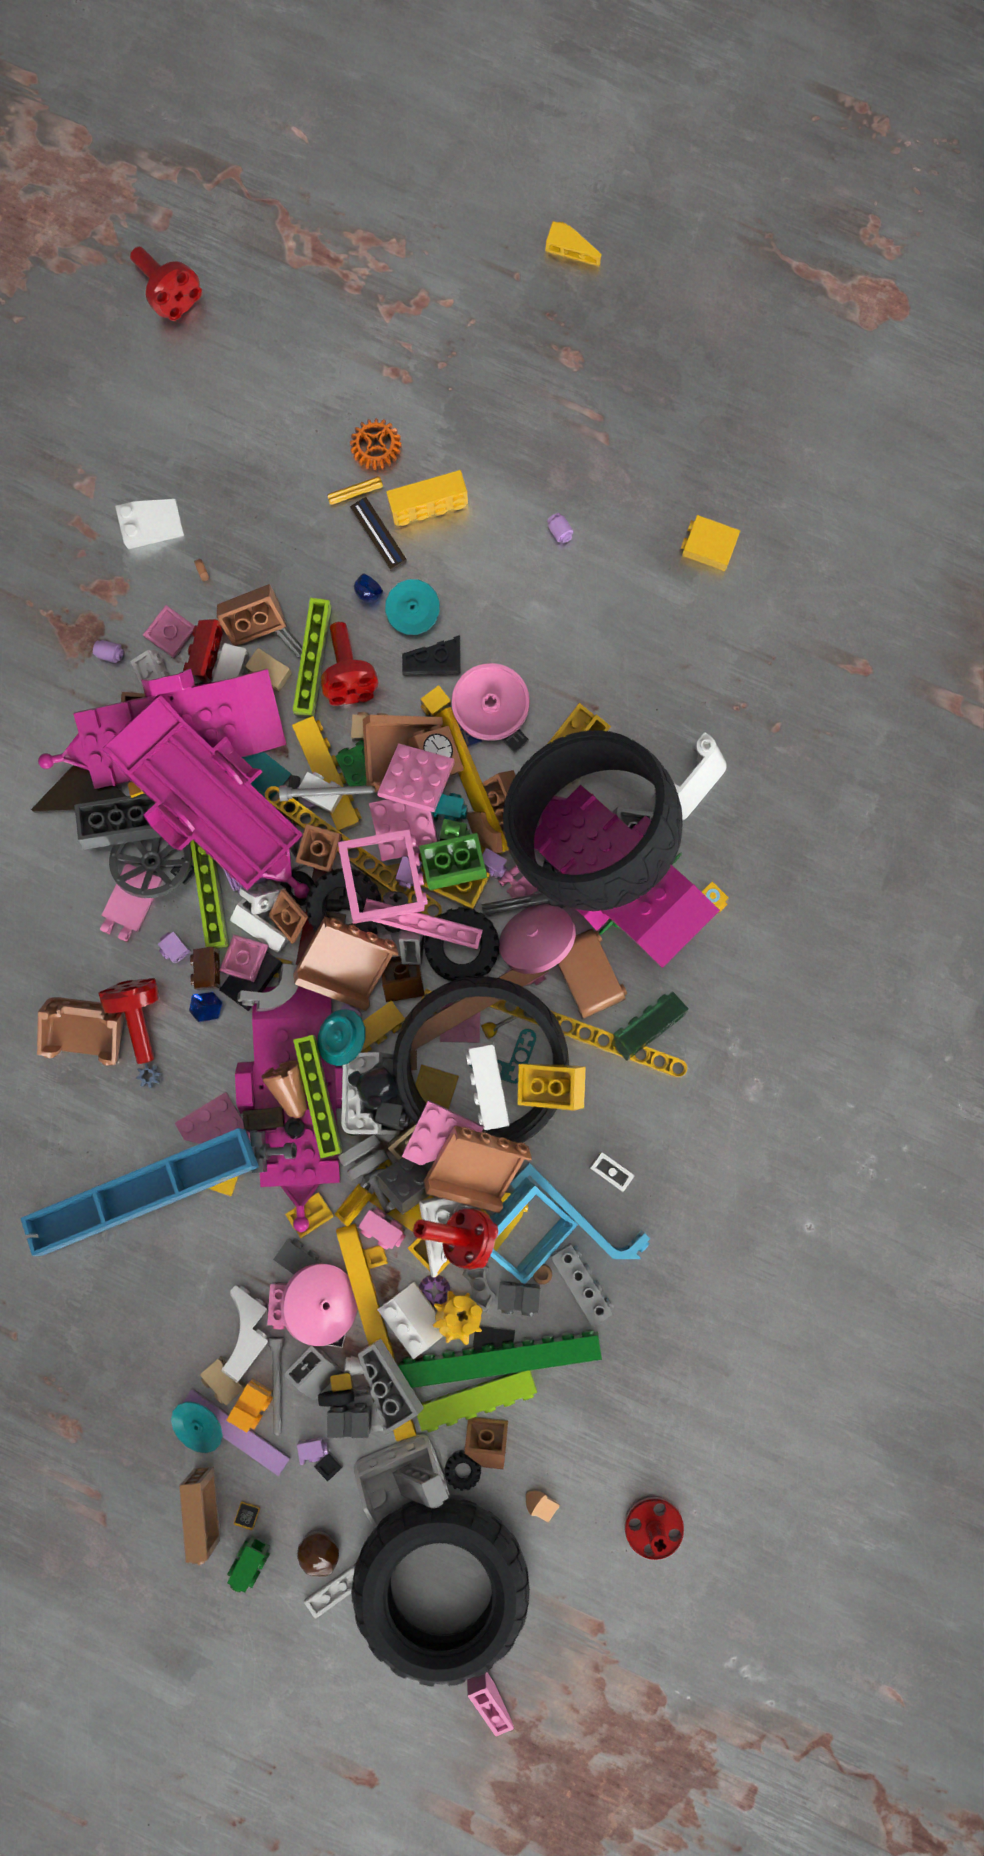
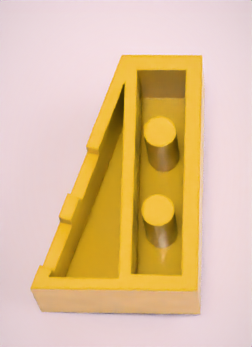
M392 1001L363 1020L365 1025V1041L360 1053H369L372 1050L371 1047L376 1043L380 1045L388 1038L387 1035L393 1032L395 1034L401 1029L405 1018Z

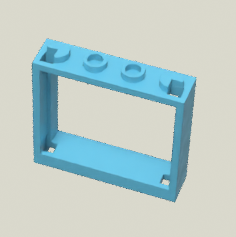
M527 1178L502 1203V1211L500 1213L494 1212L490 1217L492 1222L498 1226L497 1237L535 1195L562 1218L517 1268L493 1249L490 1256L523 1284L547 1261L550 1255L559 1248L560 1244L578 1225Z

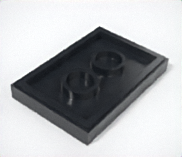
M266 951L254 982L229 975L219 991L249 1011L252 1006L242 1005V1002H238V993L241 990L262 993L283 962Z

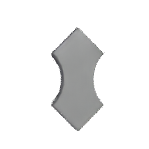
M489 1266L465 1269L462 1275L471 1285V1299L487 1313L497 1295L490 1289L487 1283Z

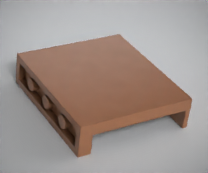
M368 715L363 718L367 786H373L375 792H378L398 743L409 746L407 740L413 737V733L424 730L426 733L430 731L431 727L442 726V717Z
M324 917L293 974L294 983L300 987L366 1011L370 1005L368 998L393 955L398 956L397 946L390 939L384 940L372 932L366 933L354 925L348 926L343 924L336 918Z
M455 1125L424 1179L426 1194L500 1213L503 1209L501 1199L524 1160L531 1161L532 1159L529 1147L523 1143L509 1141L503 1137L498 1138L485 1132H477L467 1127Z

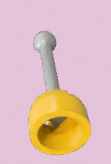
M512 1016L498 1024L487 1022L481 1025V1028L486 1038L490 1039L496 1035L499 1027L517 1017Z

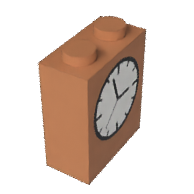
M441 725L431 727L430 731L426 733L424 730L413 733V737L407 740L410 747L453 758L455 763L449 776L464 770L449 726L441 728Z

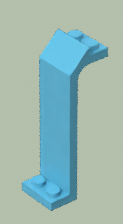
M530 1163L510 1183L516 1189L530 1175L613 1259H641L637 1252H643L649 1246L648 1241L650 1238L642 1230L625 1247L616 1248L612 1246Z

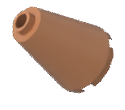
M297 1060L280 1063L279 1068L274 1070L272 1067L265 1071L261 1076L264 1084L288 1116L294 1118L302 1117L307 1110L302 1075Z

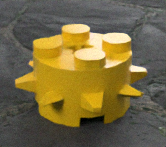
M448 1291L446 1302L434 1304L437 1312L435 1316L436 1322L433 1324V1327L440 1329L439 1332L446 1337V1343H449L451 1340L460 1339L464 1345H468L469 1335L482 1331L479 1326L483 1310L470 1298V1293H467L465 1296H455L452 1291Z

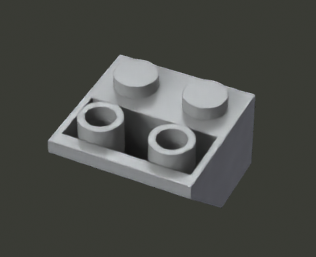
M311 1345L283 1375L299 1391L314 1400L331 1383L330 1377L339 1375L342 1370L319 1346Z

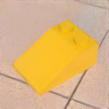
M520 1063L517 1105L564 1110L584 1108L586 1067Z

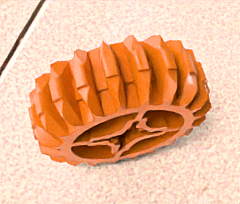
M375 418L373 423L368 419V424L365 425L361 422V428L355 427L356 433H352L351 438L353 440L350 441V446H352L351 453L355 454L354 459L356 461L359 460V465L362 466L366 463V469L373 466V469L376 471L377 466H380L383 470L384 464L391 466L390 460L396 462L397 457L395 455H400L399 448L402 447V444L399 441L401 437L397 434L396 428L392 429L391 422L386 425V420L384 419L381 423L378 422V418ZM387 436L391 440V446L389 450L386 448V445L384 444L385 438ZM363 439L367 444L365 452L360 448ZM376 442L379 443L378 446H376V444H375V446L372 445L373 443H376Z

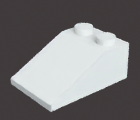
M175 499L133 501L115 506L123 542L128 549L184 536Z

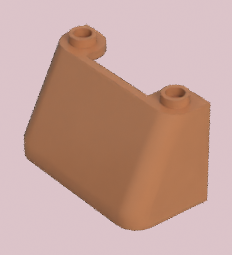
M593 929L577 934L570 952L557 964L575 1000V1004L578 1005V1012L582 1020L626 1000L625 995H627L624 985H619L600 944L602 938L598 935V930L594 932Z
M60 997L49 998L38 1011L37 1055L54 1058L61 1051L98 1055V1060L103 1065H116L119 1057L125 1013H105L101 1002Z

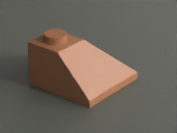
M306 824L295 862L330 872L342 834Z
M285 889L280 891L269 914L271 920L291 944L295 943L308 918L303 908Z
M477 1417L468 1419L464 1453L484 1468L503 1470L508 1421Z

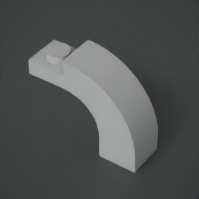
M283 963L280 966L279 981L274 990L265 993L241 990L238 993L237 1001L242 1002V1005L254 1006V1003H257L256 1011L261 1012L278 1008L288 1001L299 987L295 985L293 976L298 965Z

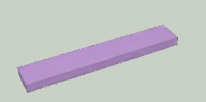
M191 1389L182 1403L187 1401L196 1402L207 1407L218 1419L222 1428L223 1438L277 1476L280 1475L290 1460L289 1456L252 1430L246 1433L226 1421L229 1416L228 1413L194 1389Z

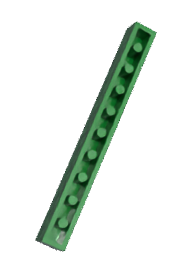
M590 1329L584 1330L582 1334L578 1335L570 1332L564 1333L562 1337L558 1338L550 1335L544 1336L542 1340L534 1341L533 1338L524 1339L522 1343L518 1344L509 1341L502 1343V1346L499 1347L489 1344L482 1346L480 1350H474L473 1347L462 1349V1352L454 1353V1350L442 1352V1355L435 1356L434 1353L425 1354L422 1356L423 1358L413 1359L409 1356L403 1358L398 1367L411 1388L597 1361L602 1360L598 1332Z

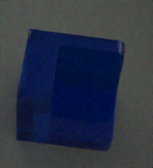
M214 992L194 994L191 998L189 1012L198 1022L218 1019L222 1002Z

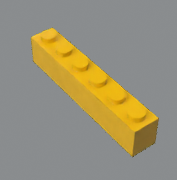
M311 716L293 724L292 727L312 773L316 772L324 777L323 780L328 783L333 781L344 787L343 784L347 782L342 772L338 774L336 766H339L335 755L331 756L328 749L331 748L327 737L324 739L322 737L321 731H324L320 720L316 721L314 716ZM352 794L343 795L333 814L330 813L336 829L341 833L361 825L359 819L362 818L358 808L354 809L351 804L354 801Z

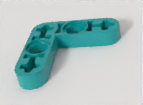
M524 1029L520 1032L510 1063L497 1059V1062L502 1066L500 1072L501 1080L513 1084L518 1083V1078L515 1081L511 1080L512 1076L509 1075V1072H513L515 1066H512V1062L518 1065L520 1063L528 1064L536 1042V1033L533 1030ZM527 1032H530L531 1037H533V1041H528L527 1044L528 1047H531L530 1051L526 1048L518 1047L519 1043L523 1045L524 1038H522V1035H526ZM520 1050L527 1054V1058L523 1062L517 1061L515 1057L516 1053Z

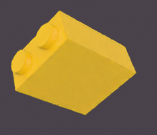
M697 515L695 521L691 520L687 530L690 532L689 538H684L681 549H684L682 556L726 571L741 530Z

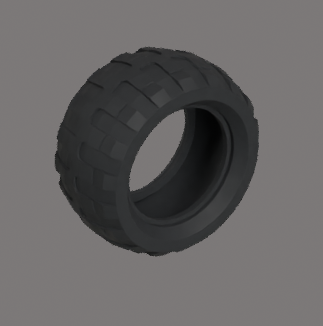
M450 1498L444 1500L443 1504L437 1508H430L412 1501L383 1518L370 1536H368L361 1549L354 1570L351 1591L357 1627L361 1635L368 1642L369 1648L380 1662L383 1661L399 1677L404 1679L407 1677L419 1681L420 1685L433 1687L434 1684H448V1686L462 1684L465 1680L485 1674L493 1668V1665L498 1660L504 1658L512 1649L516 1638L523 1629L530 1596L527 1564L514 1535L490 1511H486L477 1506L476 1503L468 1500ZM442 1543L466 1550L482 1564L491 1582L492 1594L485 1611L472 1625L459 1632L433 1634L420 1630L405 1619L395 1604L391 1590V1576L394 1570L409 1553L425 1545Z

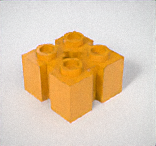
M252 1378L244 1388L226 1421L246 1433L251 1428L254 1430L263 1417L260 1414L261 1410L265 1412L273 1399L270 1396L273 1390Z

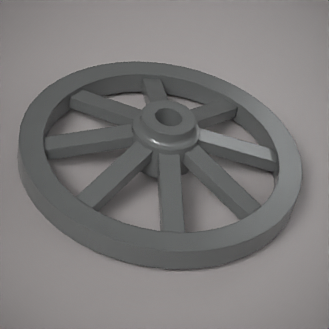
M153 838L151 851H147L140 841L133 842L142 854L141 858L120 854L126 843L113 845L109 857L110 872L117 885L132 896L156 898L166 895L179 887L190 871L192 865L190 845L188 844L183 848L184 859L163 860L174 850L170 845L158 854L160 838ZM120 860L140 864L141 866L120 876L117 862ZM182 866L179 873L172 880L161 869V867ZM146 871L141 889L125 882ZM156 872L165 885L148 889L152 875Z

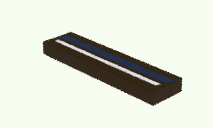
M367 497L350 506V509L390 571L407 561L406 557Z

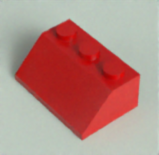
M216 619L199 620L198 625L194 626L193 644H190L188 648L189 660L185 662L183 671L191 669L194 682L211 683L212 671L216 665L224 633L223 627Z

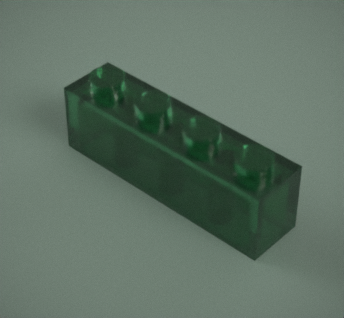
M671 992L668 996L666 994L662 995L657 1000L658 1003L655 1006L649 1005L642 1012V1016L639 1018L635 1016L628 1022L629 1026L625 1029L621 1027L613 1034L614 1039L611 1044L626 1061L686 1015L689 1008L674 992Z

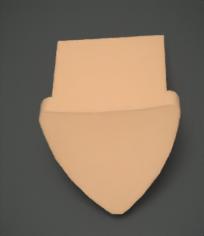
M540 1491L526 1493V1506L529 1514L532 1516L536 1515L549 1522L560 1505Z

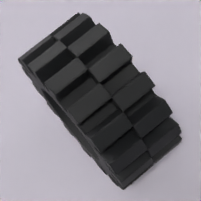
M463 1451L455 1452L453 1456L448 1458L445 1465V1478L454 1489L458 1488L460 1491H463V1489L470 1490L480 1480L481 1465ZM466 1463L469 1465L471 1473L467 1478H459L456 1475L455 1468L458 1464Z

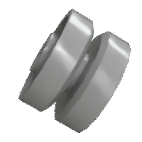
M372 1135L338 1156L342 1166H347L355 1161L356 1165L347 1171L351 1181L361 1175H367L378 1168L379 1164L389 1159L385 1150H379L374 1154L371 1153L380 1144L376 1135Z

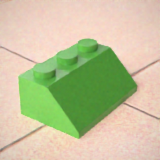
M477 833L419 846L429 891L487 878Z

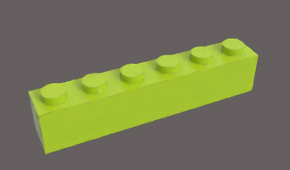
M310 598L293 705L295 716L315 717L332 607L330 600Z
M192 840L190 843L205 946L217 949L229 947L217 862Z
M311 1035L294 1039L320 1158L341 1154L343 1152L316 1036Z
M531 1370L505 1374L421 1402L424 1409L417 1415L421 1430H427V1433L438 1430V1426L446 1424V1426L458 1423V1419L464 1417L466 1420L472 1419L477 1416V1413L482 1411L485 1413L493 1412L500 1405H504V1407L515 1404V1400L523 1398V1401L535 1397L534 1394L537 1393V1388Z

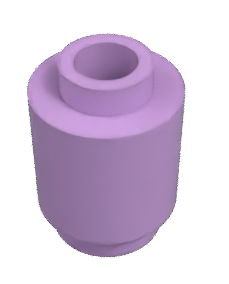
M556 513L547 520L548 528L557 542L566 543L572 538L574 531L563 515L561 516L560 513Z
M97 640L95 642L93 655L97 656L98 659L117 663L123 658L124 650L120 644L106 640Z

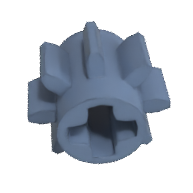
M145 1064V1069H137L140 1075L136 1079L142 1081L140 1086L143 1087L148 1083V1087L153 1088L152 1083H160L157 1079L162 1073L156 1071V1065L150 1069L149 1064ZM148 1072L153 1074V1077H150V1079H145V1075Z

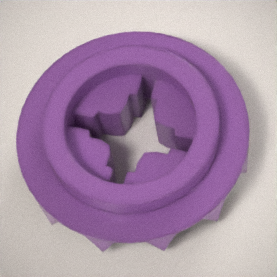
M429 1275L419 1285L420 1290L433 1307L435 1303L442 1304L447 1301V1292L450 1291V1285L444 1277L440 1275L432 1277ZM434 1282H436V1288L443 1291L437 1293L435 1299H433L431 1292L426 1291L432 1289Z

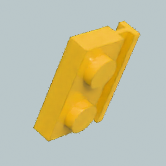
M320 1192L310 1197L304 1205L305 1217L309 1221L308 1229L304 1232H296L301 1239L334 1217ZM296 1207L285 1214L292 1226L297 1217Z

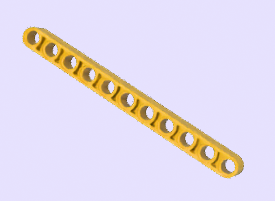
M272 786L266 790V800L305 830L306 824L301 822V817L309 815L311 821L308 825L315 827L324 826L329 831L342 834L294 798L289 799V801H280V798L276 801H271L269 795L273 792L279 793L278 787ZM291 803L295 805V810L293 812L285 811V806L287 804ZM344 834L341 835L343 841L351 840ZM339 847L336 852L338 855H340ZM362 847L351 848L359 851L357 858L349 857L352 865L387 890L397 891L395 887L399 882L395 879L397 873ZM368 860L375 863V867L371 870H367L364 867V863ZM382 872H389L391 878L388 881H382L380 874ZM411 886L403 892L408 897L407 904L413 903L411 898L415 895L414 886ZM426 894L428 904L424 905V911L419 913L430 915L427 909L430 906H436L439 912L434 917H437L442 913V907L437 901Z
M501 999L489 1006L539 1026L532 1017L527 1018L524 1015V1010L517 1006L513 1011L507 1010L505 1007L507 1001ZM551 1011L560 1026L563 1021L571 1023L572 1029L568 1032L563 1031L564 1036L673 1077H681L687 1072V1064L679 1058ZM580 1029H589V1038H581L579 1034ZM600 1035L608 1037L609 1042L606 1046L598 1043ZM618 1042L626 1043V1052L620 1053L617 1050ZM639 1048L643 1049L646 1053L643 1060H639L635 1056V1052ZM656 1056H661L664 1059V1064L661 1067H657L654 1064ZM676 1062L680 1063L683 1067L680 1074L674 1073L672 1069Z
M354 1223L337 1228L338 1241L368 1345L381 1338L395 1360L384 1318L378 1311L380 1304L370 1269L367 1265L357 1225ZM413 1418L393 1430L397 1442L417 1436Z

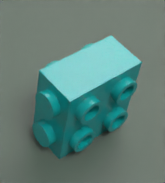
M450 793V795L442 794L436 810L432 814L435 822H437V819L462 822V819H466L468 808L461 795L456 793Z

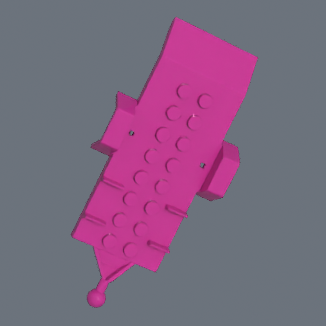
M187 669L178 674L157 679H141L145 697L74 712L73 715L78 729L76 737L62 754L52 756L44 753L40 755L38 764L43 769H49L54 763L64 761L65 763L90 771L94 789L111 785L116 786L117 784L131 781L102 748L159 695L212 748L226 736L234 751L241 757L286 745L268 669L195 686L191 669Z
M159 695L102 748L121 771L155 803L144 814V817L151 828L172 848L181 851L194 840L205 850L207 855L209 854L245 890L248 891L262 877L287 882L294 889V894L297 898L305 899L310 891L309 887L303 883L299 884L292 877L289 850L303 834L251 785L262 771L252 768L234 751L226 736L212 748Z
M580 784L567 798L554 796L547 804L538 821L539 826L535 832L534 849L562 874L575 875L595 872L616 863L626 856L642 839L650 825L651 819L645 815L631 829L615 813H612L593 793L591 794ZM670 865L666 875L655 887H652L649 892L631 903L603 911L576 909L596 931L610 918L662 968L720 911L691 881L672 865Z
M276 986L266 987L262 993L272 991ZM299 986L288 1001L273 1010L256 1011L257 1003H254V1006H252L254 1062H238L235 1070L236 1105L240 1114H243L242 1111L282 1107L264 1084L261 1076L272 1067L274 1070L279 1068L280 1063L297 1060L298 1062L294 1039L315 1035L318 1044L317 1036L320 1027L325 1019L332 1014V998ZM321 1057L338 1131L337 1109L342 1108L343 1065L335 1066L328 1064ZM306 1093L307 1110L302 1117H299L305 1125V1133L302 1137L298 1139L288 1137L284 1127L257 1130L265 1131L266 1144H269L270 1147H284L285 1143H295L297 1146L295 1159H285L284 1155L270 1156V1159L267 1160V1172L260 1173V1187L281 1186L296 1206L297 1217L293 1222V1227L298 1232H304L309 1227V1221L305 1217L304 1205L320 1184L341 1182L339 1154L320 1158ZM283 1109L284 1123H286L289 1119L294 1117H289Z

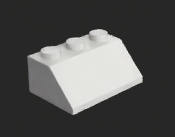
M243 898L236 905L230 921L260 942L268 945L276 953H279L289 940L269 917L271 910L254 915L251 913L252 903Z
M412 1282L378 1309L413 1359L443 1337L439 1332L440 1329L433 1327V1324L436 1322V1310L415 1282Z

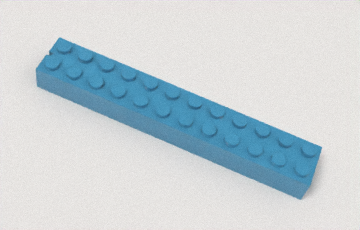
M238 1128L20 1219L25 1235H38L39 1237L27 1239L32 1256H44L259 1168L247 1131Z

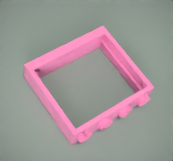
M409 829L338 842L353 924L424 911V905L428 904L426 893L421 892V885H424L422 873L418 874L417 866H420L418 854H414L413 847L416 846L415 836L410 835ZM405 839L417 902L359 913L347 849Z

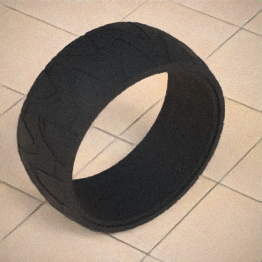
M590 730L566 735V737L558 738L552 743L550 742L525 762L514 777L507 792L508 795L506 796L503 809V827L509 852L519 871L527 881L543 895L562 905L585 911H603L624 906L645 895L652 887H655L666 875L670 865L673 864L677 856L682 838L683 816L680 798L668 771L654 754L633 739L631 740L622 734L603 730ZM606 770L634 773L654 785L655 808L650 825L639 843L622 859L604 869L575 875L557 873L537 864L534 852V838L539 818L551 799L566 785L582 776Z
M474 976L454 980L426 995L416 1004L403 1022L397 1036L393 1055L394 1080L398 1096L408 1116L417 1125L427 1104L415 1085L410 1057L414 1036L425 1020L435 1011L448 1003L467 997L487 996L508 1001L527 1012L542 1028L551 1046L553 1065H569L566 1039L560 1024L550 1009L536 995L524 987L505 979L489 976ZM533 1107L527 1114L510 1123L509 1126L489 1130L483 1129L482 1132L498 1138L503 1137L516 1143H523L537 1134L549 1122V1119L553 1117L557 1109Z

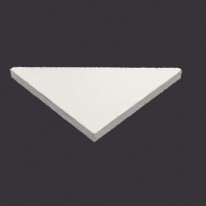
M440 1197L419 1201L422 1220L446 1224L449 1218L458 1210L468 1208L481 1209ZM425 1240L430 1273L432 1277H436L437 1272L442 1264L447 1261V1258L444 1254L442 1243Z

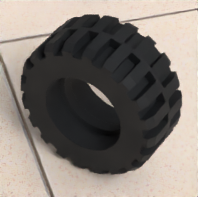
M338 868L325 873L310 888L305 908L309 924L313 926L315 932H317L324 917L330 918L326 911V900L329 894L335 889L346 888L343 869ZM351 869L355 891L362 899L363 910L366 899L382 902L378 887L371 878L361 873V871ZM366 921L346 925H354L367 933L372 932L378 922Z
M458 907V909L453 910L451 908L447 912L439 914L438 918L482 929L480 938L481 948L478 956L473 961L466 964H457L446 956L443 948L444 940L425 935V955L432 969L447 981L488 974L495 965L499 954L498 933L491 920L483 913L475 911V909H465L464 907Z

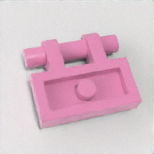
M517 865L509 871L506 870L498 882L502 887L507 882L510 883L511 887L506 892L511 898L533 895L538 889L527 881L524 876L517 882L513 878L520 872Z

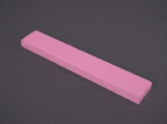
M366 899L363 912L394 906ZM419 912L372 920L478 949L483 931L479 928Z

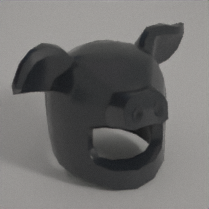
M383 1066L371 1069L363 1074L355 1071L348 1076V1082L357 1088V1093L367 1109H378L383 1102L397 1097L398 1092L395 1080Z

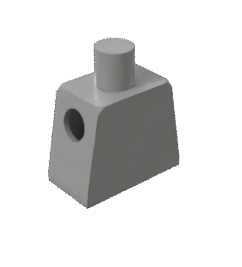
M401 929L399 944L402 964L422 965L424 935ZM410 942H414V948L409 946Z

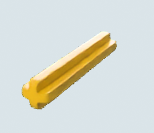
M378 476L331 492L327 497L330 504H335L383 487V484Z

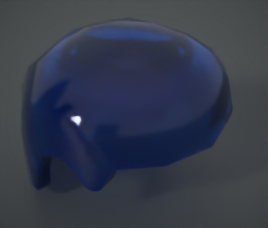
M361 574L354 583L356 596L366 603L376 602L383 593L380 585L367 574Z

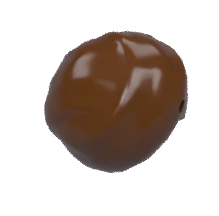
M314 1531L308 1534L299 1544L297 1558L300 1567L307 1575L325 1577L329 1576L336 1567L339 1560V1550L334 1540L327 1533Z

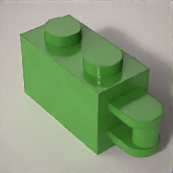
M444 819L439 838L440 841L470 835L471 833L466 823Z

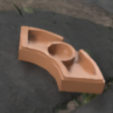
M467 812L470 829L473 834H478L479 843L494 853L502 852L501 833L495 831L490 826L486 813Z

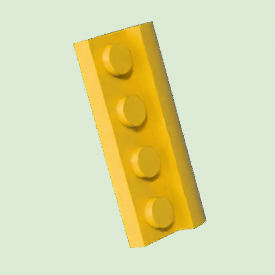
M578 703L547 744L576 732L603 730L607 732L611 726L597 714L594 715L581 703Z

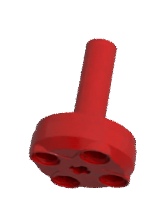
M136 247L132 250L130 254L131 261L149 278L146 287V299L151 308L161 317L169 318L171 321L178 320L202 295L197 274L189 266L178 261L169 262L161 266L142 247Z
M335 622L329 628L337 663L327 668L321 676L323 695L329 699V703L333 706L369 701L374 697L373 693L378 687L377 673L370 663L354 660L347 625L344 622Z
M155 978L127 980L99 992L101 1005L105 1013H125L137 1064L154 1060L142 1007L159 1000V991Z
M468 1208L455 1212L446 1224L419 1219L414 1224L413 1233L416 1238L442 1243L444 1254L453 1265L464 1269L484 1268L487 1265L498 1235V1226L492 1222L485 1212Z
M660 1496L648 1497L635 1503L625 1517V1534L629 1545L637 1554L647 1559L660 1560L672 1555L679 1548L684 1535V1524L678 1509L671 1502ZM656 1504H663V1511H654V1507ZM634 1518L640 1520L637 1527L629 1525V1522ZM672 1529L679 1530L678 1536L674 1538L669 1536V1532ZM650 1544L652 1552H645L644 1547Z

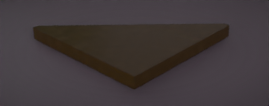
M73 765L31 810L35 813L73 811L76 804L126 797V795L113 785L94 789L90 771Z

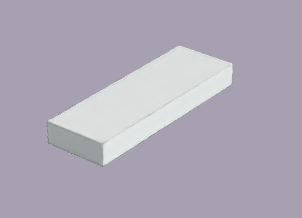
M355 1564L304 1600L305 1605L315 1619L351 1594Z

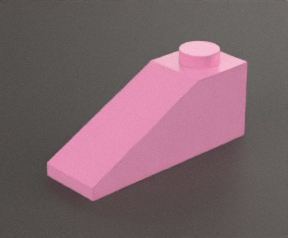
M486 1672L479 1677L475 1676L468 1679V1697L494 1735L498 1736L513 1730L512 1720L490 1675Z

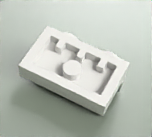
M147 650L131 660L142 689L141 679L152 680L170 676L159 651Z
M267 880L254 884L248 891L240 888V896L252 903L251 913L256 915L271 910L282 889L286 890V888L273 880Z

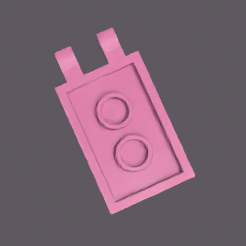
M126 863L121 875L137 867ZM146 871L125 882L141 889ZM152 875L148 889L160 887L162 879ZM116 883L101 915L106 920L103 922L100 930L110 935L115 922L121 924L124 927L120 931L118 938L128 942L133 930L139 932L154 898L132 896L123 891Z

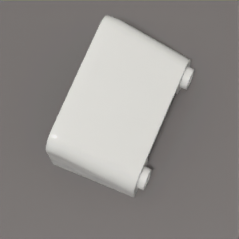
M706 732L703 733L694 747V750L697 751L695 763L698 766L680 787L674 783L682 806L683 820L700 803L723 775L727 767L726 761L715 740ZM655 793L651 799L653 803H655Z
M380 1052L359 1053L353 1061L343 1065L342 1128L346 1133L399 1135V1130L381 1127V1124L375 1122L377 1109H367L357 1093V1088L348 1082V1076L352 1072L359 1071L360 1074H363L381 1066L385 1067L391 1075H394V1054Z

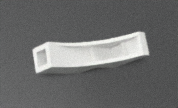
M235 1285L230 1291V1296L236 1305L239 1315V1337L234 1352L221 1371L238 1383L267 1345L268 1340H266L267 1336L258 1329L257 1331L253 1330L266 1313V1304L259 1298L253 1299L249 1296L250 1292L245 1287Z

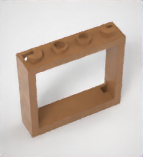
M214 1466L193 1469L179 1485L186 1563L204 1564L220 1542Z

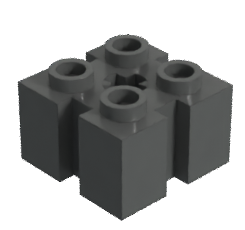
M500 1281L498 1309L504 1314H513V1311L516 1310L521 1311V1315L533 1316L534 1313H538L540 1284Z
M355 1403L354 1407H347L346 1405L330 1407V1410L327 1412V1438L369 1437L371 1432V1406H367V1403Z

